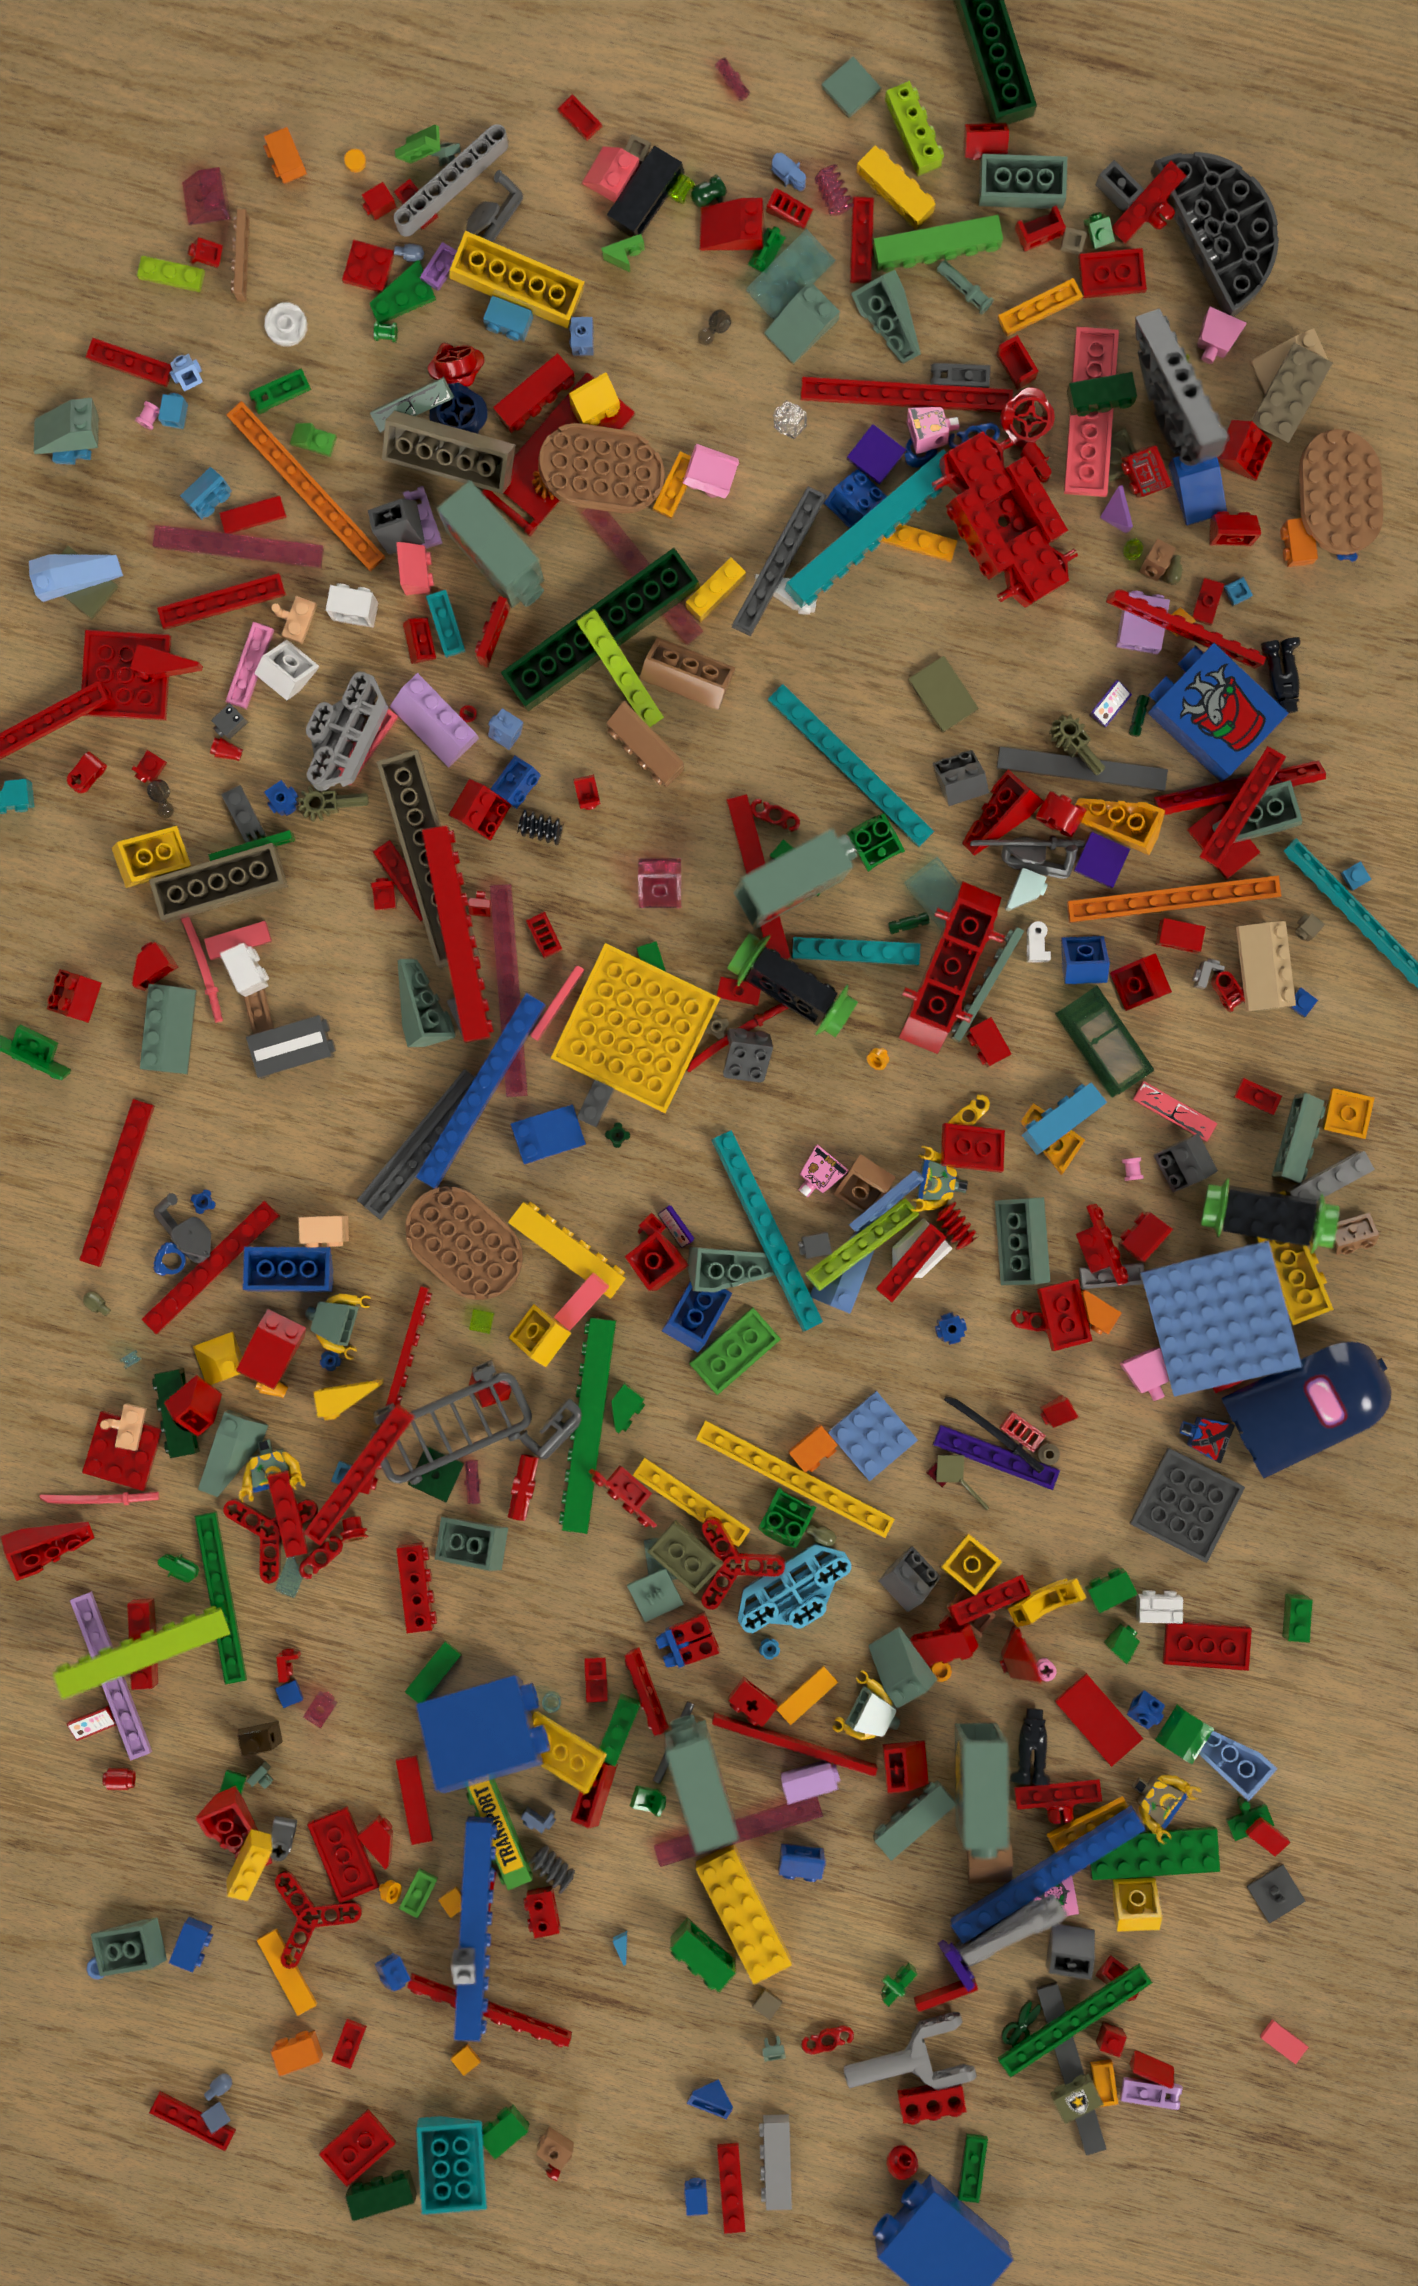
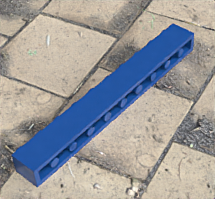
M527 993L525 994L416 1178L433 1188L439 1186L546 1007L544 1003Z
M1129 1806L952 1917V1928L962 1944L1144 1831L1145 1827L1133 1807Z
M468 1816L466 1821L459 1949H475L476 1984H457L454 2040L480 2041L482 2034H486L487 2020H483V2012H487L488 1998H484V1992L489 1988V1977H485L486 1969L490 1967V1955H487V1947L491 1946V1933H488V1925H492L493 1912L489 1911V1903H493L494 1890H490V1882H494L495 1868H491V1862L496 1858V1847L492 1846L493 1838L497 1837V1825H494V1818Z

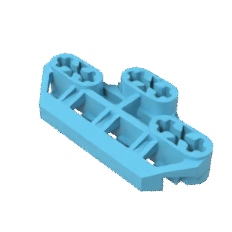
M814 1543L785 1561V1570L780 1576H761L745 1586L738 1614V1621L742 1628L748 1633H754L768 1624L792 1625L794 1628L800 1629L821 1617L826 1612V1605L835 1582L851 1571V1562L846 1553ZM823 1552H828V1553H830V1554L827 1555L826 1557H824V1558H822L821 1560H819V1562L821 1563V1565L818 1563L817 1559L815 1558V1555H816V1557H819L820 1555L823 1554ZM841 1560L842 1563H845L844 1569L838 1567V1561ZM807 1564L809 1568H806L802 1572L795 1575L794 1581L793 1577L789 1572L791 1571V1573H793ZM830 1565H832V1568L835 1569L834 1571L836 1575L834 1577L832 1572H830V1568L828 1567ZM819 1573L827 1574V1580L819 1579ZM782 1580L783 1583L769 1592V1597L764 1587L767 1589ZM756 1595L757 1600L745 1606L746 1598L750 1600ZM813 1602L821 1603L819 1610L813 1608ZM806 1605L807 1609L810 1610V1617H808L807 1612L805 1613L804 1606ZM766 1606H768L769 1608L774 1607L772 1609V1614H769L768 1612L764 1613ZM757 1610H759L760 1615L763 1614L762 1622H760V1617L757 1615ZM795 1613L802 1615L801 1621L795 1619ZM747 1618L755 1619V1625L752 1626L750 1623L746 1625Z

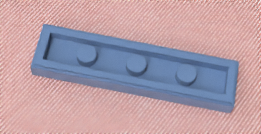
M914 1170L850 1223L851 1228L856 1232H861L922 1183L924 1177L921 1173Z

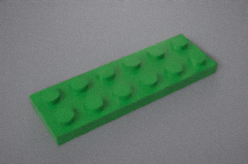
M1204 1827L1166 1830L1171 1834V1838L1167 1834H1163L1161 1840L1165 1844L1159 1842L1157 1834H1154L1152 1831L1141 1832L1091 1863V1879L1106 1880L1220 1872L1217 1828Z

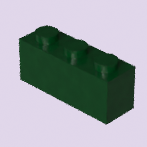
M1133 372L1069 383L1067 396L1071 416L1078 415L1081 417L1094 411L1104 413L1110 411L1111 408L1120 407V409H1126L1131 407L1137 398Z
M397 2170L387 2177L377 2176L367 2183L357 2182L352 2184L348 2188L345 2198L353 2222L414 2204L417 2192L410 2170Z

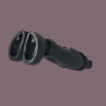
M1300 637L1288 638L1280 642L1279 640L1267 641L1260 644L1262 652L1267 654L1269 658L1267 663L1269 665L1270 681L1273 693L1278 701L1277 703L1288 713L1298 712L1297 702H1299L1300 682L1293 651L1299 647L1301 643ZM1279 648H1280L1281 653H1282V656H1283V657H1282V662H1283V664H1284V674L1282 673L1281 664H1280L1281 661H1280V657H1279V653H1278V652H1279Z
M1027 1708L1026 1717L1023 1718L1024 1722L1019 1735L1018 1766L1020 1768L1017 1772H1013L1010 1775V1781L1030 1784L1031 1752L1034 1749L1032 1784L1049 1785L1050 1777L1044 1771L1046 1769L1047 1731L1045 1727L1046 1720L1043 1719V1709Z

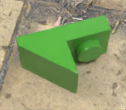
M639 234L601 248L603 260L630 272L627 256H636L645 250L642 235Z
M297 423L290 445L331 457L337 437L335 434L316 429L312 423Z

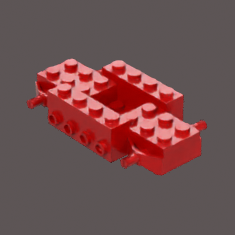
M982 431L948 451L939 460L942 476L932 482V487L937 491L944 485L949 486L958 495L945 506L947 508V515L957 525L958 533L968 544L971 556L978 561L981 573L990 580L1004 571L1007 588L997 594V598H1000L999 601L1003 602L1007 598L1013 597L1026 608L1070 581L1068 562L1078 557V553L1073 554L1076 550L1072 549L1066 554H1062L1049 545L1069 530L1026 456L1005 468L1003 452L1014 445L1013 441L1010 442L1012 439L1008 437L1006 440L998 443ZM999 517L1007 519L1008 525L1006 527H1002L999 524Z

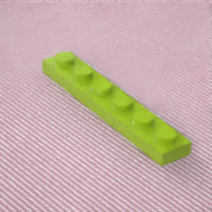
M593 609L578 619L576 622L634 712L649 727L663 719V715L596 610Z
M906 1198L807 1271V1278L818 1291L822 1290L919 1217V1213L911 1211V1209L915 1208Z

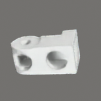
M1034 922L1027 929V963L1049 962L1051 960V951L1045 952L1044 937L1047 935L1048 930L1043 922Z

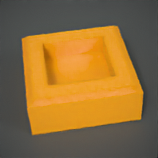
M457 1886L438 1900L450 1918L461 1911L462 1893Z
M466 2044L451 2056L450 2059L463 2076L481 2062V2059L469 2044Z

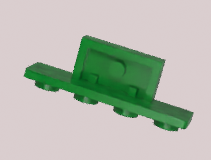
M21 1024L16 1028L13 1041L0 1035V1052L11 1056L14 1060L22 1061L30 1065L31 1068L48 1074L53 1079L63 1080L70 1074V1068L53 1061L58 1042Z

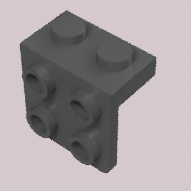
M729 1028L727 1037L730 1047L723 1070L724 1077L763 1082L773 1051L770 1034L763 1031L752 1032L742 1028Z

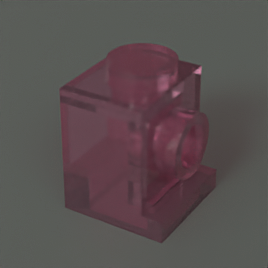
M320 1691L303 1718L321 1729L338 1702L335 1701V1697L330 1693ZM322 1706L324 1708V1712H320L319 1710H317V1707Z

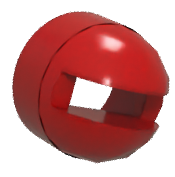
M466 705L461 708L459 715L465 722H473L477 718V710L471 705ZM465 710H467V711L473 713V714H474V717H471L470 715L465 714V713H464Z
M548 2164L547 2166L550 2169H546V2175L551 2180L557 2182L561 2171Z

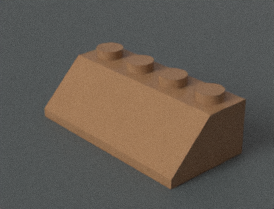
M657 637L645 658L639 679L646 681L648 684L664 688L669 692L682 695L689 700L705 704L707 707L719 710L733 677L735 667Z
M623 701L608 720L607 727L609 729L607 732L614 740L618 738L623 743L622 748L629 755L633 753L638 758L636 762L643 770L648 768L653 774L651 778L659 786L663 784L667 787L684 771V762Z

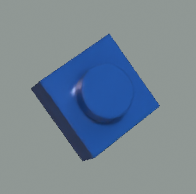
M1301 987L1295 993L1296 1006L1290 1008L1304 1018L1318 1000Z

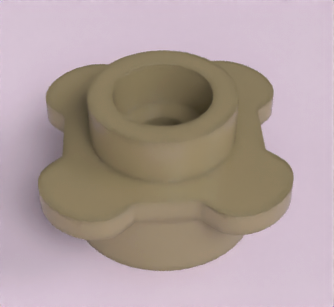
M713 1014L705 1032L716 1035L718 1039L724 1037L725 1028L729 1026V1021L727 1019H720L716 1014Z

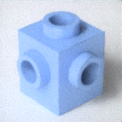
M189 353L180 355L170 362L173 369L170 374L175 384L180 383L184 391L203 382L199 375L202 369L196 359L192 361Z

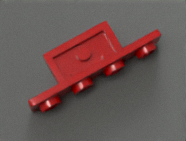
M1097 1204L1086 1206L1094 1226L1076 1233V1237L1091 1274L1111 1267L1118 1286L1129 1283L1127 1279L1128 1272L1122 1266L1119 1259L1120 1252L1112 1242V1232L1104 1222L1103 1210Z
M619 1465L608 1480L596 1470L590 1469L589 1473L593 1476L591 1480L599 1487L605 1486L608 1489L606 1493L615 1501L619 1499L624 1503L621 1507L630 1514L634 1512L638 1516L636 1520L645 1528L647 1526L652 1528L657 1526L655 1522L640 1510L652 1493L626 1469Z

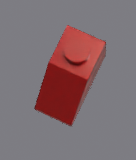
M1063 1395L1040 1407L1043 1412L1040 1414L1045 1425L1049 1424L1053 1428L1079 1418L1069 1399Z
M378 1815L360 1831L357 1838L381 1866L387 1869L392 1857L393 1830L389 1820Z

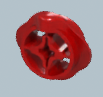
M445 342L440 344L437 354L429 363L428 373L435 380L444 377L447 384L459 382L463 386L468 387L474 383L475 376L484 365L485 358L480 350L474 349L472 346L461 345L454 347Z
M1028 387L1021 390L1004 405L1000 414V422L1003 429L1012 439L1011 441L1018 447H1024L1029 442L1035 443L1040 437L1050 431L1055 420L1053 407L1046 399L1045 394L1036 387ZM1027 401L1020 411H1015L1021 403ZM1035 401L1041 405L1042 416L1035 413ZM1029 414L1034 417L1027 420L1021 418L1024 416H1028ZM1013 419L1020 421L1021 434L1015 431ZM1040 424L1035 431L1028 434V432H1031L1033 425Z

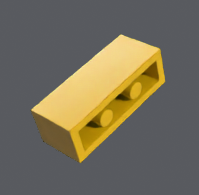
M730 557L686 601V609L701 623L746 579V571Z
M250 1830L226 1879L227 1897L248 1901L272 1852L271 1834Z

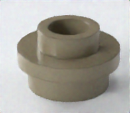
M1047 1443L1040 1447L1038 1457L1042 1463L1052 1465L1058 1461L1060 1452L1055 1445ZM1047 1451L1053 1452L1051 1458H1046Z

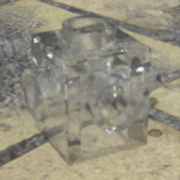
M786 400L773 413L774 428L779 433L785 434L794 440L807 427V412L797 404H792Z

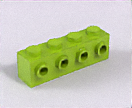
M910 81L886 90L885 102L917 176L941 167L944 152L941 145L937 146L934 128L928 125L926 120L928 119L927 112L924 106L921 107L919 104V94L916 87L913 88Z

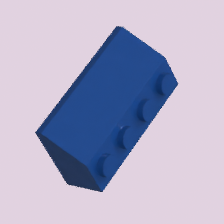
M244 1247L243 1290L247 1292H333L331 1248Z

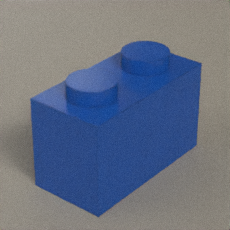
M188 1917L183 1925L169 1964L192 1973L197 1966L201 1967L205 1958V1954L202 1952L204 1947H208L212 1940L213 1934L210 1932L213 1926Z

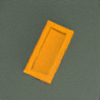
M1112 2060L1090 2062L1093 2083L1103 2102V2105L1100 2107L1118 2105Z

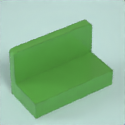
M432 125L406 138V145L395 149V158L411 164L440 151L439 126Z

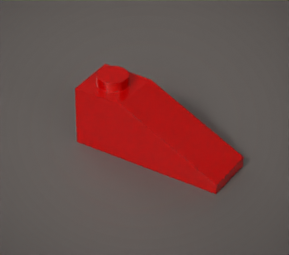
M137 644L130 669L136 673V677L148 680V677L158 679L202 671L203 666L197 661Z

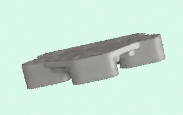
M365 672L355 673L347 686L342 700L334 705L327 702L318 704L309 720L306 734L311 740L314 758L307 771V778L318 791L327 790L338 783L342 787L354 783L388 711L385 698L372 675ZM378 696V699H377L375 705H373V703H374L376 697ZM363 715H367V716H369V718H368V720H367V722H366V724H365V727H364L363 731L361 732V729H362V727H363V725H364V722H365V720H366V719L363 717ZM351 741H355V742H357V744H356V746H355V748H354V750H353V752H352L350 758H348V756H349V754H350V752H351V750H352V748H353V746H354V745L351 743ZM338 768H345L342 775L339 777L341 770H339Z
M1055 1895L1047 1896L1041 1900H1032L964 1944L959 1941L955 1948H957L963 1959L960 1962L963 1967L973 1966L991 1957L997 1951L1033 1933H1040L1060 1923L1067 1916V1912Z

